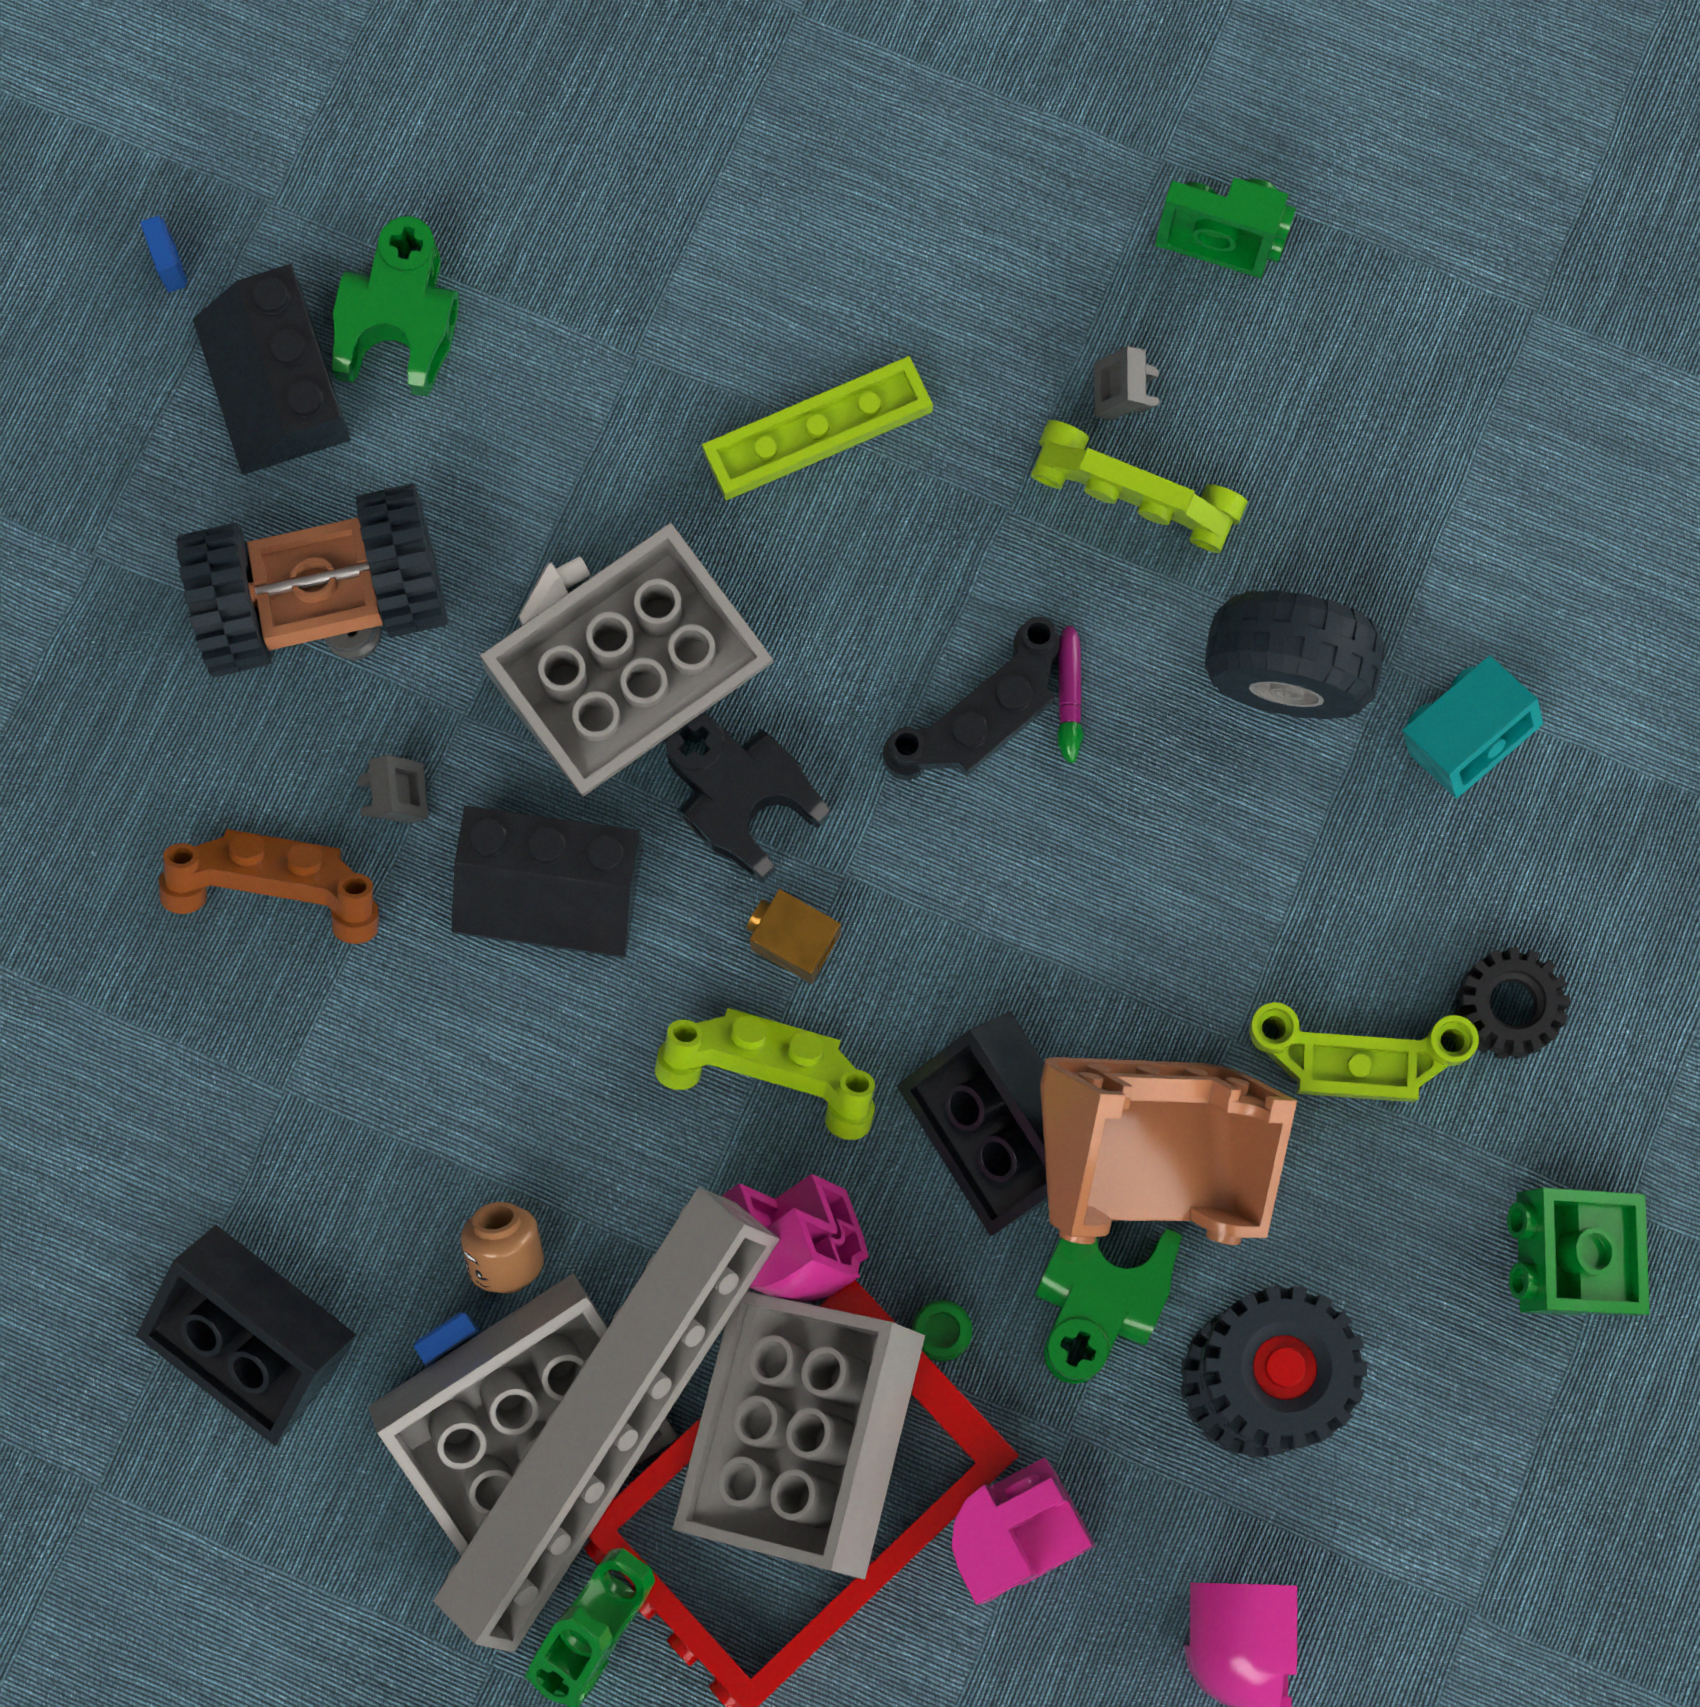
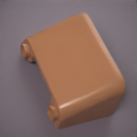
M1050 1057L1045 1059L1040 1089L1049 1222L1059 1229V1236L1061 1238L1078 1244H1093L1096 1237L1109 1234L1111 1220L1192 1221L1207 1229V1238L1227 1245H1239L1242 1238H1267L1297 1100L1243 1072L1216 1064Z

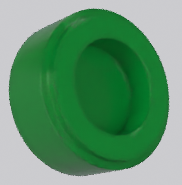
M937 1300L926 1304L916 1314L912 1324L913 1331L925 1335L922 1347L923 1353L930 1360L936 1362H947L959 1357L967 1349L972 1337V1325L968 1314L963 1308L951 1301Z

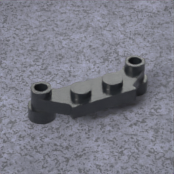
M1033 617L1027 620L1016 632L1013 643L1014 657L930 728L914 729L902 727L897 729L886 740L883 748V764L887 772L900 780H912L919 777L926 769L959 768L967 777L1049 708L1055 699L1047 689L1050 669L1058 656L1060 639L1054 624L1044 617ZM1040 635L1047 642L1040 645L1034 644L1029 640V637ZM902 744H909L916 749V752L911 755H903L897 751V748Z

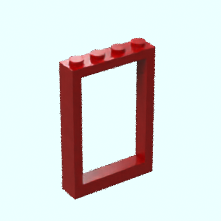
M856 1280L832 1296H829L819 1306L895 1323ZM921 1351L911 1394L975 1464L868 1566L865 1580L855 1578L752 1678L741 1669L652 1570L655 1583L639 1612L648 1621L656 1614L663 1619L673 1631L666 1638L668 1644L688 1666L691 1667L699 1660L709 1670L715 1679L707 1686L725 1707H758L958 1515L968 1497L984 1484L989 1485L1019 1457V1454L923 1351ZM701 1418L611 1501L589 1536L591 1540L583 1547L597 1565L600 1564L609 1550L615 1548L625 1549L648 1565L621 1536L618 1530L690 1463ZM620 1572L632 1585L630 1588L634 1592H636V1588L632 1580L628 1576Z

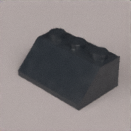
M292 264L237 280L193 318L236 458L243 475L351 441L303 290Z
M464 805L454 862L451 932L458 935L626 958L644 847L640 830Z
M1011 1011L969 1029L896 1085L990 1237L1048 1202L1040 1089L1044 1062Z
M214 1225L173 1260L136 1334L137 1338L274 1446L286 1436L336 1372L356 1336L353 1331L342 1324L336 1317L328 1313L289 1280L277 1273L217 1225Z

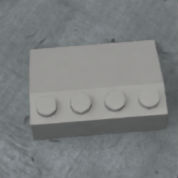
M672 523L663 527L480 655L484 669L492 682L582 797L774 663L773 658Z
M574 1273L368 1406L377 1434L461 1556L479 1530L483 1518L491 1511L513 1477L516 1467L524 1460L540 1435L548 1417L558 1407L576 1379L582 1364L590 1357L608 1329L607 1323ZM666 1417L635 1466L679 1438Z
M747 1291L725 1324L672 1530L865 1580L925 1335L890 1321Z

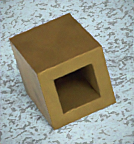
M781 889L778 890L772 902L765 899L760 901L746 927L748 931L753 933L750 938L752 951L810 984L814 982L841 935V923Z

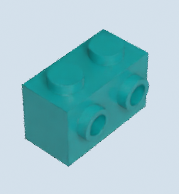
M1489 655L1476 667L1469 666L1461 671L1453 680L1450 689L1433 704L1427 703L1419 707L1411 715L1407 726L1402 729L1409 755L1457 799L1543 725L1538 698Z

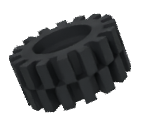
M1509 947L1505 952L1500 953V950L1489 953L1464 976L1460 982L1462 984L1461 989L1456 992L1455 1002L1459 1003V1009L1455 1014L1465 1017L1473 1023L1479 1036L1477 1049L1483 1053H1486L1488 1050L1495 1052L1494 1058L1506 1059L1508 1056H1514L1516 1060L1525 1058L1531 1053L1535 1054L1555 1039L1559 1034V1029L1567 1021L1568 1015L1564 1013L1565 1009L1570 1006V995H1564L1562 990L1567 983L1563 975L1557 978L1552 972L1557 967L1550 960H1547L1545 963L1539 961L1537 958L1540 953L1529 950L1524 954L1519 953L1520 947ZM1505 982H1514L1522 985L1529 991L1533 999L1534 1010L1528 1022L1512 1026L1496 1018L1490 1006V997L1497 985Z

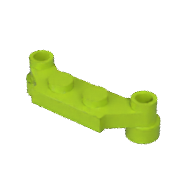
M1047 421L1038 442L1042 449L1031 473L1033 479L1056 489H1062L1065 480L1079 482L1086 485L1084 491L1093 498L1110 504H1115L1117 499L1139 507L1137 511L1139 515L1154 523L1169 525L1171 520L1180 523L1192 530L1189 538L1192 544L1213 553H1221L1232 524H1239L1248 501L1243 496L1222 486L1206 484L1201 497L1194 494L1195 491L1093 449L1087 448L1085 450L1089 440L1086 433L1061 421Z
M1278 1002L1268 1003L1260 1007L1253 1015L1249 1024V1034L1254 1046L1258 1050L1265 1052L1297 1082V1094L1416 1102L1419 1099V1088L1447 1067L1464 1063L1475 1053L1479 1043L1478 1032L1473 1023L1459 1015H1449L1440 1019L1430 1029L1428 1036L1422 1040L1302 1032L1299 1030V1020L1296 1013L1289 1006ZM1272 1024L1276 1026L1280 1032V1038L1273 1040L1266 1037L1263 1033L1262 1025ZM1442 1036L1449 1037L1455 1042L1456 1052H1449L1443 1048L1441 1044Z
M727 1008L725 1016L698 1023L684 1019L672 1022L667 1029L666 1040L657 1052L654 1069L655 1076L661 1084L671 1089L685 1090L692 1088L700 1081L703 1066L712 1065L822 1097L828 1102L825 1114L826 1127L832 1134L842 1139L855 1140L867 1135L871 1129L875 1113V1104L872 1100L875 1081L867 1072L856 1069L839 1050L841 1040L731 1008Z

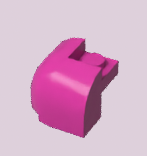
M811 1174L776 1199L740 1183L721 1195L737 1203L780 1238L749 1288L772 1297L796 1302H814L832 1296L860 1277L859 1265L869 1255L864 1236L846 1189Z
M1045 1457L992 1486L984 1484L965 1500L954 1521L952 1550L958 1570L976 1605L988 1603L999 1597L1002 1593L1016 1586H1023L1096 1547L1068 1492Z
M1190 1582V1645H1184L1188 1670L1202 1691L1220 1704L1229 1707H1292V1697H1288V1675H1297V1585Z

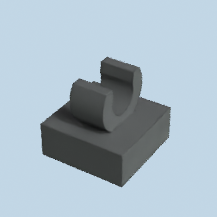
M1126 346L1094 363L1095 417L1115 420L1131 411L1142 413L1159 405V398L1146 395V383L1159 377V370L1152 365L1146 364V350Z
M391 755L369 759L370 772L364 773L358 778V786L371 788L373 804L360 808L361 815L408 824L429 819L423 763Z

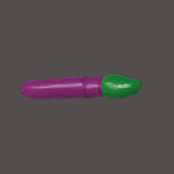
M1068 625L1062 630L1059 638L1058 680L1061 724L1057 730V742L1064 759L1068 763H1073L1077 759L1084 737V731L1080 724L1082 708L1081 646L1077 631L1073 626Z

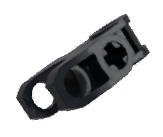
M700 714L665 739L669 766L694 791L676 809L677 813L690 829L716 854L735 863L761 883L774 872L773 868L775 865L750 835V822L756 813L769 806H785L798 813L806 822L814 825L816 828H819L830 817V809L812 787L798 761L762 729H759L740 746L715 720L705 714ZM689 739L696 744L704 739L706 754L701 756L694 751L685 756L684 741Z

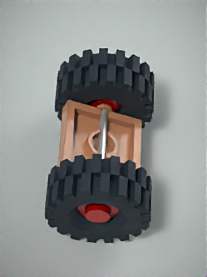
M411 483L357 495V518L254 541H244L243 532L237 522L178 535L176 541L178 547L177 558L181 566L179 572L184 585L185 602L189 608V618L192 629L196 633L199 651H202L205 667H208L210 676L214 678L272 664L271 656L274 649L381 626L383 623L390 638L446 626L448 624L439 572L423 507L420 503L415 484Z
M1280 1286L1267 1287L1241 1298L1202 1326L1203 1328L1193 1337L1187 1347L1189 1349L1187 1356L1182 1360L1180 1373H1183V1385L1180 1388L1182 1399H1186L1190 1410L1187 1412L1193 1423L1197 1422L1204 1431L1202 1435L1211 1443L1216 1442L1224 1447L1223 1450L1232 1454H1243L1255 1458L1275 1456L1290 1450L1301 1449L1333 1436L1332 1433L1338 1428L1345 1426L1352 1418L1351 1412L1356 1404L1361 1403L1365 1392L1364 1389H1361L1362 1378L1367 1376V1362H1362L1360 1350L1365 1347L1360 1334L1355 1336L1349 1327V1324L1353 1321L1344 1311L1338 1313L1331 1307L1332 1300L1322 1294L1318 1296L1308 1294L1306 1288L1296 1286L1290 1289L1280 1288Z

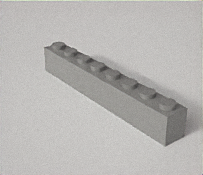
M698 1187L690 1201L682 1208L678 1220L656 1254L648 1261L644 1273L628 1298L614 1314L610 1326L592 1354L582 1364L579 1374L558 1407L548 1417L545 1427L524 1460L516 1467L513 1477L497 1502L483 1518L479 1530L463 1555L449 1571L445 1583L433 1602L474 1644L512 1653L516 1651L779 1242L780 1238L734 1201Z

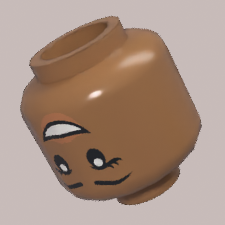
M507 1202L487 1204L468 1219L461 1231V1246L467 1273L476 1286L488 1292L508 1294L519 1291L536 1279L544 1266V1253L538 1224L529 1211Z

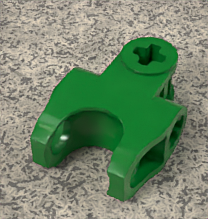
M412 216L398 217L391 220L382 228L378 237L371 274L347 270L343 273L333 310L334 346L332 371L337 380L354 383L355 378L359 375L364 356L371 347L383 341H397L405 344L410 349L407 384L411 387V394L428 397L437 374L451 349L458 317L459 293L456 290L436 287L441 269V256L430 228L422 220ZM411 247H417L419 251H411ZM400 255H409L408 259H401Z
M1166 1228L1160 1240L1156 1242L1147 1262L1139 1267L1129 1269L1114 1266L1107 1261L1099 1250L1097 1237L1093 1244H1078L1063 1238L1060 1239L1034 1295L1061 1308L1048 1336L1043 1353L1045 1365L1052 1376L1061 1382L1072 1385L1085 1383L1093 1378L1105 1364L1117 1335L1145 1347L1170 1293L1174 1262L1182 1235ZM1078 1337L1085 1341L1083 1351L1090 1355L1091 1359L1090 1361L1081 1359L1076 1366H1071L1066 1362L1068 1352L1061 1348L1060 1345L1061 1342L1070 1344Z
M623 1548L609 1550L572 1606L565 1609L551 1628L532 1660L524 1678L530 1681L546 1698L557 1703L566 1704L565 1707H580L609 1664L608 1658L621 1636L647 1599L655 1583L651 1567ZM608 1570L620 1571L628 1576L634 1583L636 1592L622 1581L611 1576Z

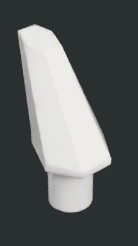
M580 556L556 569L552 562L545 565L518 616L521 626L566 596L569 587L591 576Z

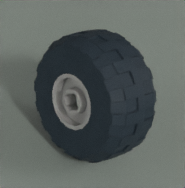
M1279 590L1246 591L1244 594H1236L1230 597L1214 614L1207 640L1204 667L1209 674L1213 686L1217 687L1219 692L1245 705L1299 718L1352 717L1355 713L1359 714L1368 703L1375 699L1383 666L1385 644L1372 619H1368L1362 612L1341 605L1339 602L1314 597L1313 595Z

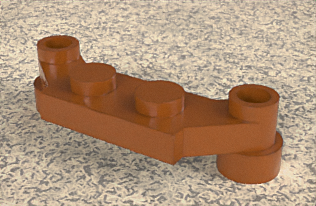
M226 829L224 837L197 846L186 843L173 844L163 853L164 871L159 877V896L162 906L173 913L187 914L197 911L206 903L207 887L217 886L326 905L331 909L333 934L339 940L346 943L360 944L367 942L375 937L379 930V908L373 900V883L367 876L352 871L341 860L340 848Z

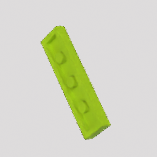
M907 356L703 443L702 451L725 501L928 415L933 412V403L910 356Z

